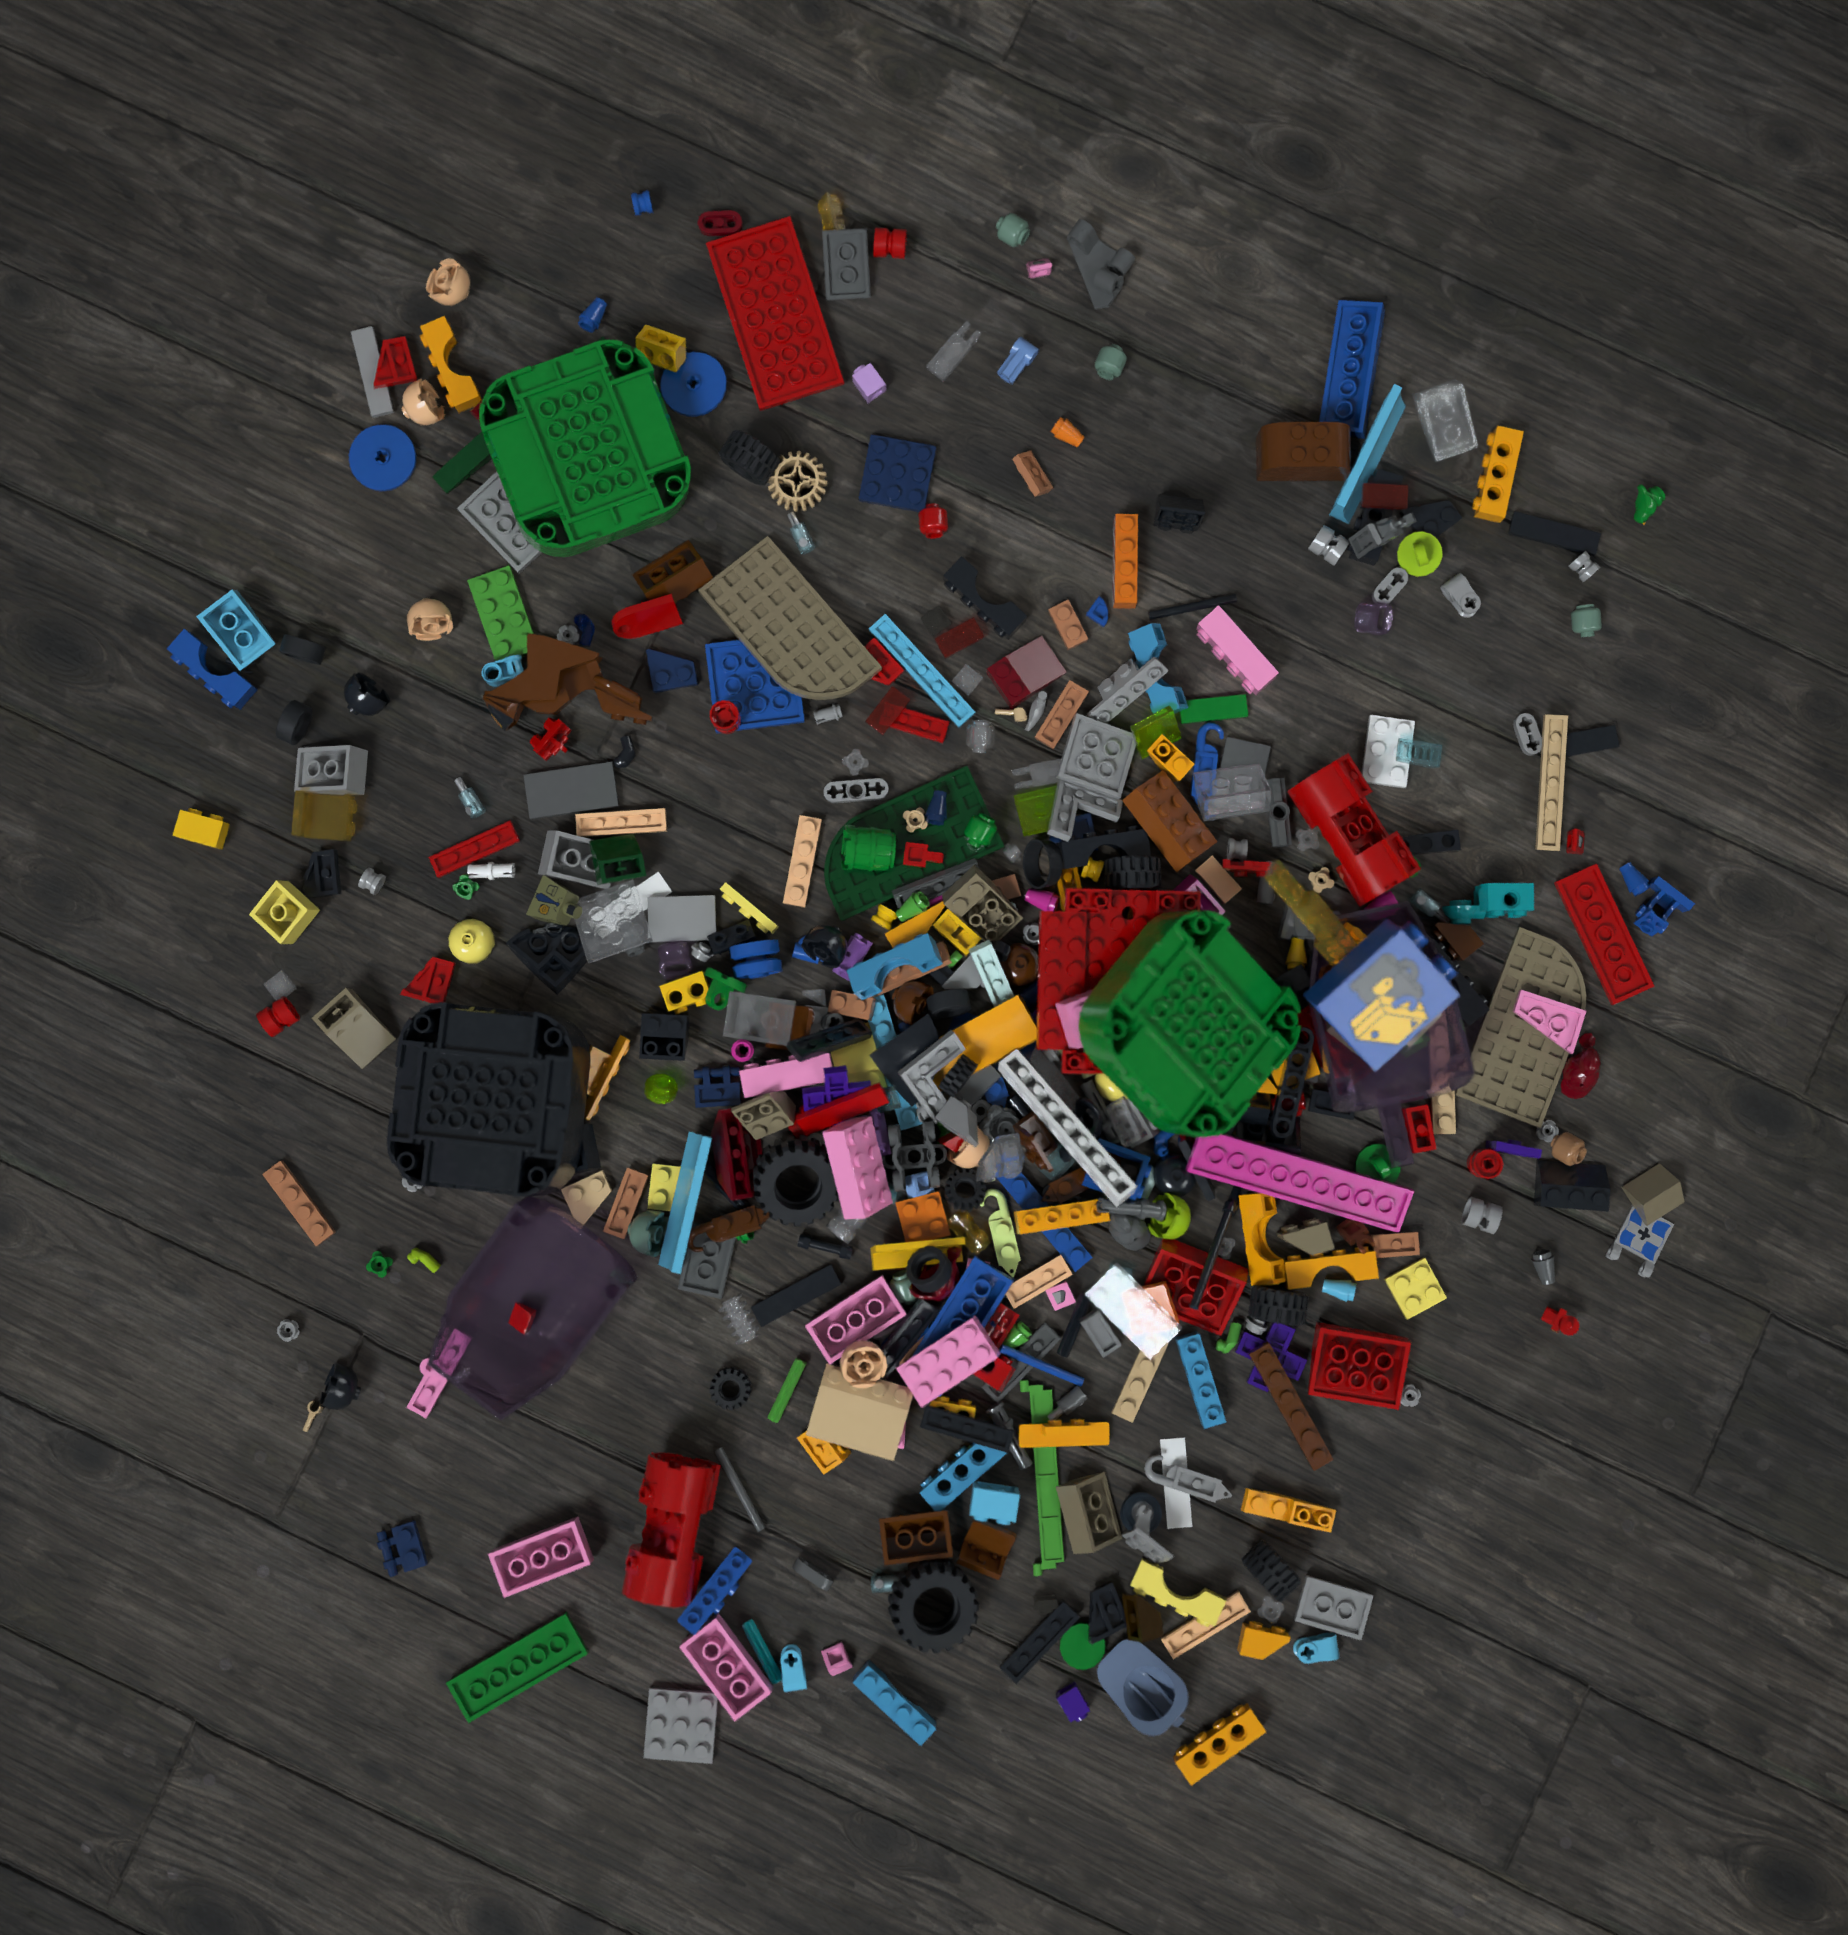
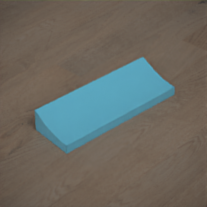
M1394 384L1387 394L1351 468V473L1345 480L1331 509L1330 516L1347 524L1350 523L1367 488L1369 476L1374 474L1406 407L1401 398L1402 387Z
M693 1132L688 1133L658 1265L669 1269L671 1272L681 1274L712 1139L711 1136Z

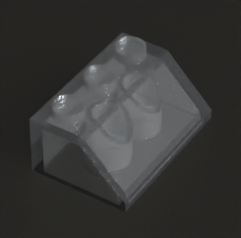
M1259 763L1193 773L1198 808L1203 821L1270 811L1271 789Z

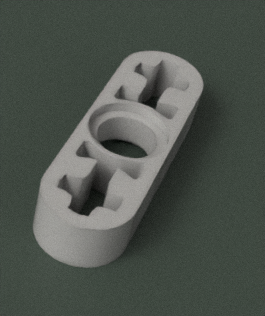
M880 778L830 782L824 787V796L830 803L881 800L887 796L889 789L886 781ZM877 783H880L881 787H885V790L881 791V795H877L876 791H869L870 796H866L864 784H869V788H875ZM847 785L846 794L848 798H843V793L837 794L836 798H832L830 794H827L828 791H831V787H836V790L841 791L843 790L842 786ZM853 785H860L863 792L859 797H853L850 794V788Z

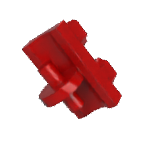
M549 717L543 725L548 731L542 738L536 734L530 740V744L534 748L533 751L546 761L552 754L555 756L559 750H562L564 753L568 751L563 745L567 742V736L572 731L561 720H554Z
M1002 1303L999 1304L984 1328L997 1349L1000 1348L1020 1316Z
M1547 1307L1541 1318L1542 1321L1552 1325V1331L1559 1333L1561 1330L1563 1334L1568 1336L1576 1334L1580 1327L1578 1320L1573 1316H1567L1568 1312L1562 1308L1557 1312Z

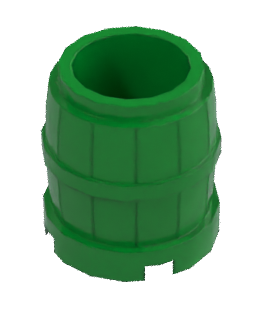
M845 825L841 854L845 856V861H841L843 870H852L854 868L872 872L886 871L889 868H893L896 851V835L894 832H891L889 829L875 828L874 826L855 827V825Z

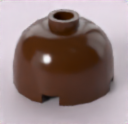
M1023 943L1011 944L1009 946L1012 951L1006 961L1000 962L1010 986L1015 988L1027 987L1038 978V953L1030 945Z
M917 980L909 981L900 988H896L892 995L896 1016L908 1025H912L925 1016L922 1012L927 1006L926 999L934 994V988Z

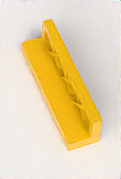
M965 1237L875 1245L870 1248L872 1269L875 1271L906 1268L912 1254L926 1246H934L947 1256V1249L954 1246L961 1247V1245L965 1244ZM962 1252L960 1257L956 1259V1263L963 1262ZM932 1259L925 1264L937 1265L940 1262L939 1259Z

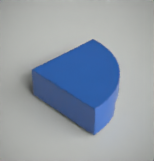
M1099 596L1086 613V616L1104 628L1108 620V609L1105 601Z

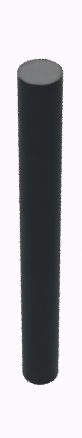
M1230 594L1148 611L1149 620L1217 607L1218 605L1236 603L1237 597L1236 594Z

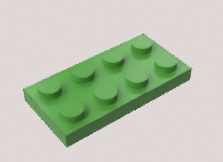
M506 566L467 580L495 661L512 655H527V635L530 633L534 634L511 567Z

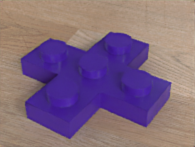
M846 1066L823 1068L825 1086L802 1088L804 1111L869 1087L871 1082L869 1080L848 1083Z
M1272 1323L1265 1340L1243 1331L1235 1349V1353L1251 1359L1247 1352L1268 1341L1287 1376L1297 1381L1307 1362L1306 1359L1287 1351L1295 1329L1284 1324ZM1253 1365L1246 1382L1268 1392L1264 1381L1255 1365Z

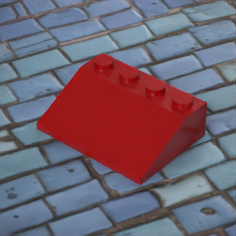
M1162 1239L1143 1286L1166 1281L1178 1319L1221 1336L1247 1283L1248 1268L1217 1257L1199 1308L1194 1310L1189 1305L1208 1253L1174 1239Z
M1316 1322L1312 1344L1308 1395L1399 1410L1411 1342L1407 1337Z

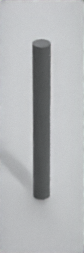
M720 1447L714 1452L757 1532L765 1529L766 1527L724 1449Z

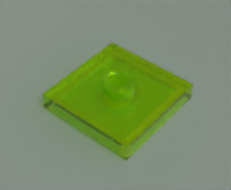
M1170 705L1130 727L1138 753L1142 759L1150 756L1146 750L1161 734L1171 743L1181 739L1175 714Z
M1057 786L1013 795L1024 837L1048 831Z

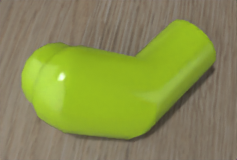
M419 1248L412 1249V1252L407 1255L408 1260L412 1264H416L420 1260L432 1273L436 1272L441 1266L429 1253Z

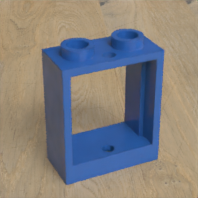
M1099 1138L1098 1142L1107 1152L1141 1164L1135 1181L1137 1188L1134 1194L1126 1201H1135L1136 1198L1141 1199L1145 1188L1141 1183L1143 1178H1148L1152 1166L1148 1163L1151 1157ZM1086 1173L1082 1185L1104 1193Z

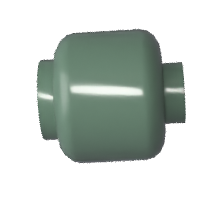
M1014 213L1000 217L996 224L998 239L1011 247L1023 245L1030 234L1028 222Z
M1111 344L1100 349L1095 361V369L1100 377L1112 380L1122 374L1127 361L1122 348Z
M1594 604L1576 606V610L1572 611V630L1574 633H1581V638L1595 636L1594 632L1602 628L1601 612L1599 608L1594 607Z
M906 1269L894 1273L889 1286L898 1301L905 1305H911L917 1301V1298L910 1293L909 1286L912 1283L907 1277Z

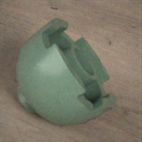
M655 1210L642 1212L629 1224V1239L636 1251L651 1257L659 1256L669 1217H664V1212Z

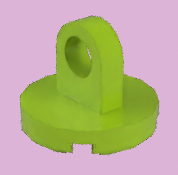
M1423 531L1407 535L1397 550V561L1400 567L1408 574L1417 577L1426 576L1434 572L1442 559V547L1438 539L1432 534Z

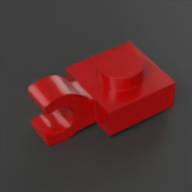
M906 842L903 865L926 868L927 861L943 864L944 854L929 852L928 844Z

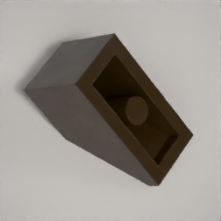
M1122 1594L1128 1640L1144 1643L1164 1637L1161 1613L1140 1595Z

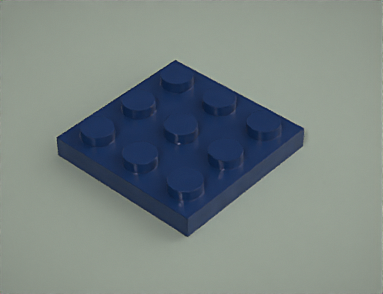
M871 435L859 501L920 512L926 506L936 446Z

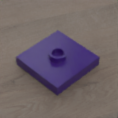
M1508 1139V1142L1505 1143L1486 1140L1485 1148L1497 1152L1528 1158H1541L1542 1154L1541 1149L1521 1146V1141Z

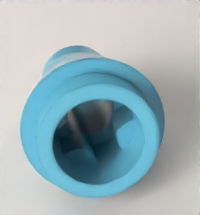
M1324 1279L1322 1292L1345 1302L1347 1300L1353 1301L1357 1283H1352L1351 1280Z

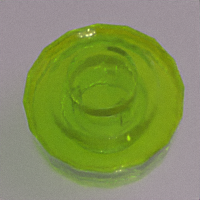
M665 1074L650 1076L644 1086L646 1097L657 1104L670 1103L676 1098L678 1092V1084L675 1079Z

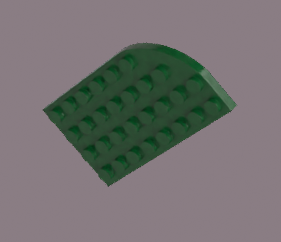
M968 766L861 813L845 824L855 825V827L874 826L875 828L889 829L891 832H894L896 835V851L893 868H889L886 871L872 872L854 868L852 870H843L841 861H845V856L841 854L845 825L837 832L826 855L824 878L827 892L841 922L893 899L892 890L975 858L978 860L1005 847L998 831H996L990 845H981L980 848H977L968 843L969 838L965 836L964 830L971 816L978 815L979 813L990 816ZM934 791L946 792L947 820L944 821V825L928 823L926 829L919 828L912 833L906 830L907 822L903 818V813L916 810L917 808H923L926 813ZM906 842L928 844L929 852L944 854L943 864L927 861L926 868L903 865Z

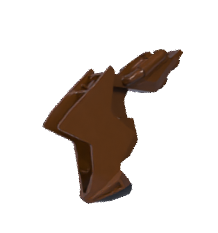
M531 633L527 635V669L492 691H484L483 700L493 719L504 731L517 725L524 706L539 714L555 715L585 690L596 691L604 713L611 715L613 720L624 721L626 717L634 719L633 723L646 725L647 721L652 722L653 719L652 716L640 711L642 698L638 693L603 677L598 664L602 661L599 653L547 636Z

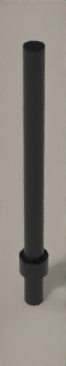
M1238 1187L1232 1188L1228 1201L1224 1203L1221 1221L1189 1305L1194 1310L1199 1308L1231 1217L1235 1215L1238 1208L1237 1201L1241 1193V1189Z

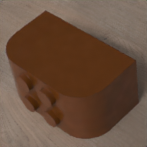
M1277 422L1264 425L1257 434V481H1345L1351 473L1350 425L1341 422Z

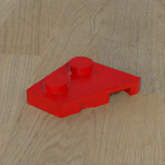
M875 637L864 646L882 666V670L872 677V680L890 686L905 672L903 667Z
M1223 859V869L1234 873V877H1247V873L1256 874V877L1269 878L1270 874H1276L1277 865L1272 862L1245 860L1243 862H1232L1230 859Z

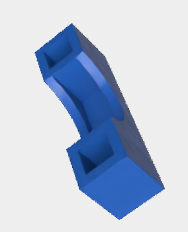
M183 629L167 648L172 653L170 658L180 666L184 663L189 668L187 672L195 679H203L206 682L204 687L213 694L218 692L223 696L221 701L229 708L235 706L241 710L258 689L235 671L224 676L213 675L208 670L205 661L208 647L191 632Z

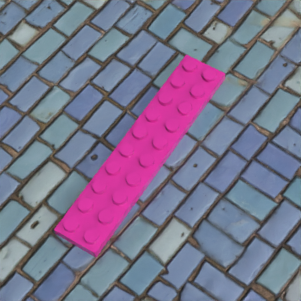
M1224 1133L1216 1137H1196L1186 1166V1171L1397 1233L1400 1232L1414 1193L1408 1187Z

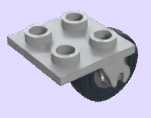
M1143 1492L1128 1496L1120 1509L1121 1521L1127 1529L1122 1534L1126 1539L1125 1542L1133 1549L1138 1548L1142 1551L1144 1558L1153 1564L1171 1560L1173 1555L1149 1537V1533L1153 1532L1161 1522L1162 1510L1159 1502L1152 1495Z

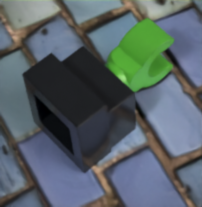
M956 950L950 956L951 964L929 973V975L943 986L954 973L951 968L954 967L963 955Z

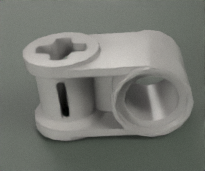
M1458 573L1440 586L1444 596L1452 603L1462 617L1470 618L1480 608V598L1461 573ZM1466 603H1467V604L1472 603L1473 606H1472V608H1471V607L1466 608V607H1465V604H1466Z

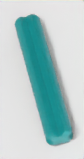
M747 1620L742 1624V1628L770 1682L776 1684L782 1680V1674L754 1620Z

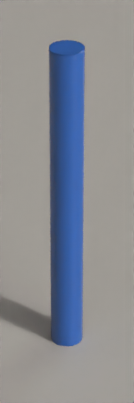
M1001 1344L999 1348L1001 1354L1080 1387L1083 1385L1084 1378L1004 1344Z

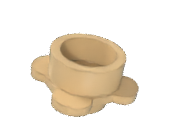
M923 808L903 813V818L907 822L906 830L912 833L916 829L927 828L928 823L924 819L925 811Z
M1322 867L1320 871L1316 873L1311 872L1308 875L1313 891L1316 893L1322 892V889L1334 886V881L1329 876V869L1326 867Z

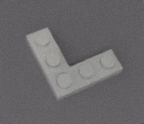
M1060 779L1056 788L1047 834L1068 842L1072 836L1077 808L1117 822L1120 818L1123 801Z
M952 1030L898 1071V1074L935 1124L939 1122L935 1117L947 1100L930 1077L966 1050Z

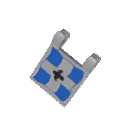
M1631 1205L1612 1245L1606 1252V1257L1610 1260H1617L1622 1248L1645 1260L1638 1270V1275L1644 1278L1650 1277L1674 1224L1660 1217L1646 1226L1634 1206Z

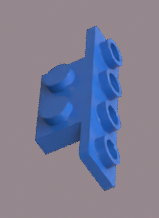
M734 1547L678 1618V1622L695 1635L712 1613L716 1615L725 1605L722 1602L727 1594L732 1596L740 1585L736 1582L752 1563V1559L740 1549Z

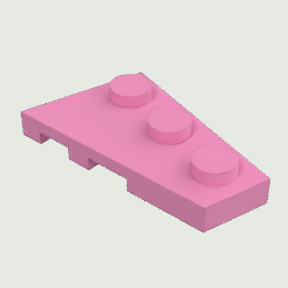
M1519 990L1512 1012L1569 1054H1573L1586 1011Z

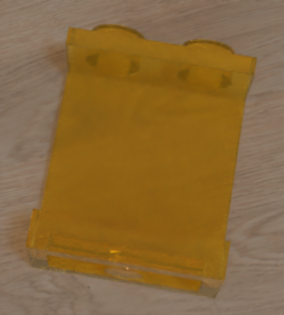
M295 790L291 835L297 838L351 841V836L355 834V823L352 821L353 814L357 811V801L350 794H345L344 796L310 794L305 791Z

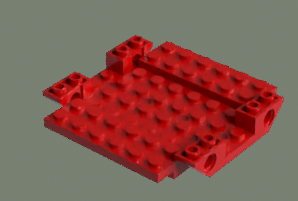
M1066 888L1065 911H1039L1036 1049L1062 1050L1061 1073L1104 1074L1087 1056L1083 1047L1079 1049L1069 1047L1055 1003L1093 990L1142 929L1156 916L1174 911H1200L1201 892ZM1127 906L1133 910V916L1128 920L1122 915L1123 909Z

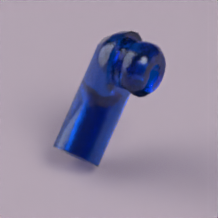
M578 613L574 617V623L582 631L579 644L590 647L595 626L587 615Z

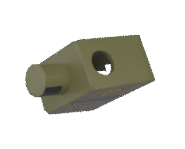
M543 875L526 915L544 922L568 925L571 918L578 919L581 916L582 907L577 905L579 901L577 894L561 883Z

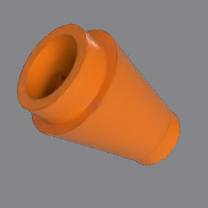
M1062 417L1057 420L1050 431L1054 434L1055 438L1075 447H1078L1085 437L1067 418L1064 420Z

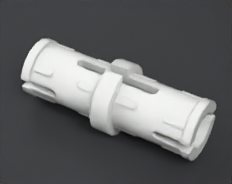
M488 862V864L482 865L469 864L467 869L468 874H470L468 875L469 879L488 878L489 880H494L499 877H515L514 863L495 864L494 862Z

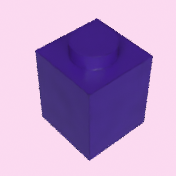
M1075 1681L1055 1693L1056 1699L1070 1723L1074 1720L1079 1722L1088 1716L1087 1713L1090 1711L1089 1705Z

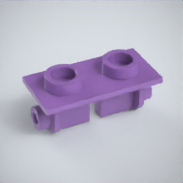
M857 933L854 936H850L851 938L847 943L848 953L838 968H833L832 970L835 974L849 982L846 970L852 968L854 964L862 962L873 944Z
M876 1108L872 1109L868 1115H862V1117H872L881 1156L891 1155L884 1113L878 1112Z

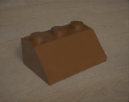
M689 540L632 574L648 601L672 594L674 601L677 602L680 599H685L690 593L703 587L713 579L704 561Z
M947 1510L879 1518L884 1565L953 1557Z

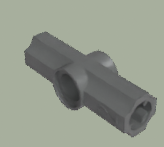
M1284 778L1265 780L1267 818L1269 820L1272 848L1291 846L1290 809L1287 805ZM1274 808L1282 809V818H1276L1273 815Z

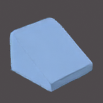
M927 1171L905 1176L908 1199L935 1192L934 1188H929Z

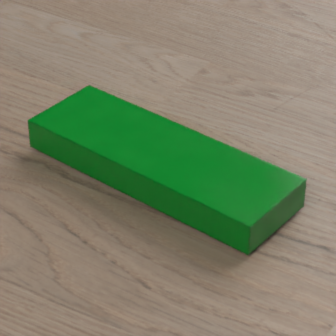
M1246 694L1186 700L1188 708L1179 712L1181 724L1247 718Z

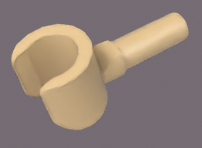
M1023 708L1010 710L995 709V714L1014 715L1015 722L1027 720L1026 711Z
M315 1401L309 1402L307 1406L310 1413L303 1428L305 1432H308L316 1414L323 1411V1407H320V1405L316 1412L312 1410V1405Z

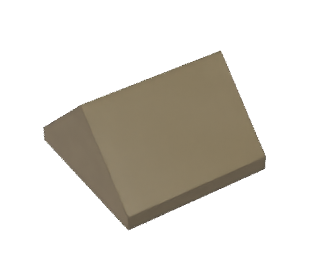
M1660 1163L1621 1187L1646 1226L1685 1202L1680 1181Z

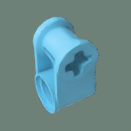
M512 655L486 664L482 668V676L486 683L493 687L503 685L524 671L521 663L522 655ZM490 671H499L497 678L488 679Z
M1322 1633L1316 1636L1299 1638L1293 1644L1294 1654L1303 1663L1333 1661L1340 1658L1336 1633ZM1307 1646L1309 1649L1306 1650V1654L1304 1655L1302 1652L1305 1650L1304 1647Z
M788 1644L781 1651L784 1692L807 1689L801 1650L795 1644ZM788 1654H792L794 1661H790Z

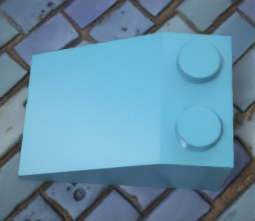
M232 589L196 616L239 671L276 644L252 608L237 590Z

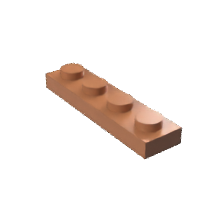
M943 941L937 943L943 961L942 965L925 973L911 965L896 967L886 976L882 992L871 998L951 964L946 944Z
M283 1160L262 1174L315 1246H319L336 1233Z

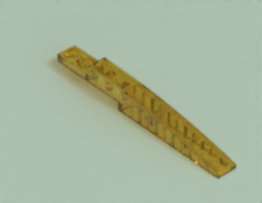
M1279 860L1271 862L1264 877L1265 880L1316 937L1314 946L1330 965L1334 967L1357 946V943L1314 889L1306 892Z

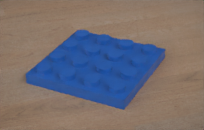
M740 640L705 644L712 706L721 700L734 703L741 716V724L736 731L805 723L802 697L792 694L779 686Z

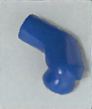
M1161 1130L1155 1135L1153 1148L1155 1154L1160 1157L1168 1155V1139L1174 1134Z

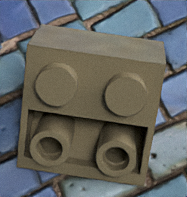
M784 1091L769 1092L731 1108V1112L755 1140L794 1125L796 1105Z
M1315 1217L1302 1221L1303 1225L1301 1226L1294 1224L1283 1226L1281 1231L1276 1233L1278 1238L1311 1255L1335 1249L1327 1222Z

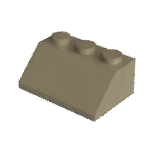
M1105 1472L1073 1479L1056 1487L1073 1554L1094 1553L1122 1539Z

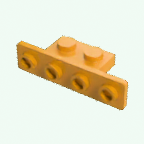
M619 1036L611 1054L593 1046L589 1048L591 1057L587 1089L589 1097L586 1101L584 1119L588 1121L597 1114L598 1104L602 1096L604 1097L607 1094L609 1082L612 1076L617 1074L622 1056H625L629 1050L630 1039L625 1036Z
M1071 1419L1070 1423H1062V1420H1048V1423L1019 1424L1018 1426L1019 1447L1109 1445L1108 1422H1084V1419Z

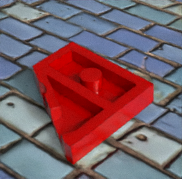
M406 337L383 340L373 383L374 389L417 381Z
M432 957L426 963L423 970L416 974L413 981L401 991L400 995L433 1004L445 1003L456 963Z

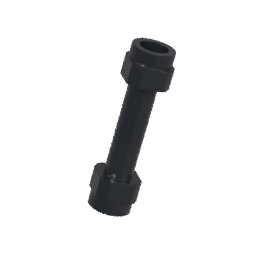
M800 1234L797 1247L809 1249L810 1247L838 1254L840 1258L849 1260L853 1250V1246L846 1244L840 1246L812 1239V1236Z

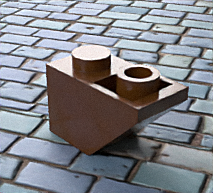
M1442 922L1430 925L1434 938L1440 942L1442 941L1447 947L1446 953L1448 956L1457 961H1463L1484 944L1471 926Z

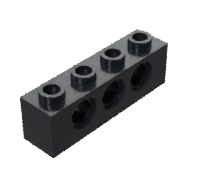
M1377 469L1374 475L1370 474L1366 485L1370 489L1368 495H1364L1361 501L1360 508L1363 509L1361 517H1357L1354 530L1358 532L1366 525L1378 522L1372 521L1369 518V513L1371 512L1378 515L1379 521L1392 517L1404 476ZM1375 492H1382L1385 495V500L1377 499ZM1349 543L1347 548L1350 551L1349 559L1374 566L1379 560L1382 546L1371 550L1367 555L1358 559Z

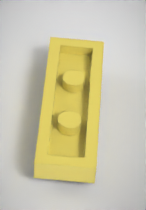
M726 882L723 884L720 890L724 894L721 897L731 905L734 902L741 907L739 912L748 919L751 916L758 921L756 926L765 934L768 931L773 934L778 929V926L730 885Z

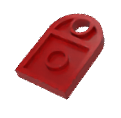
M672 594L626 607L618 611L611 621L614 633L618 637L625 639L639 638L683 624Z

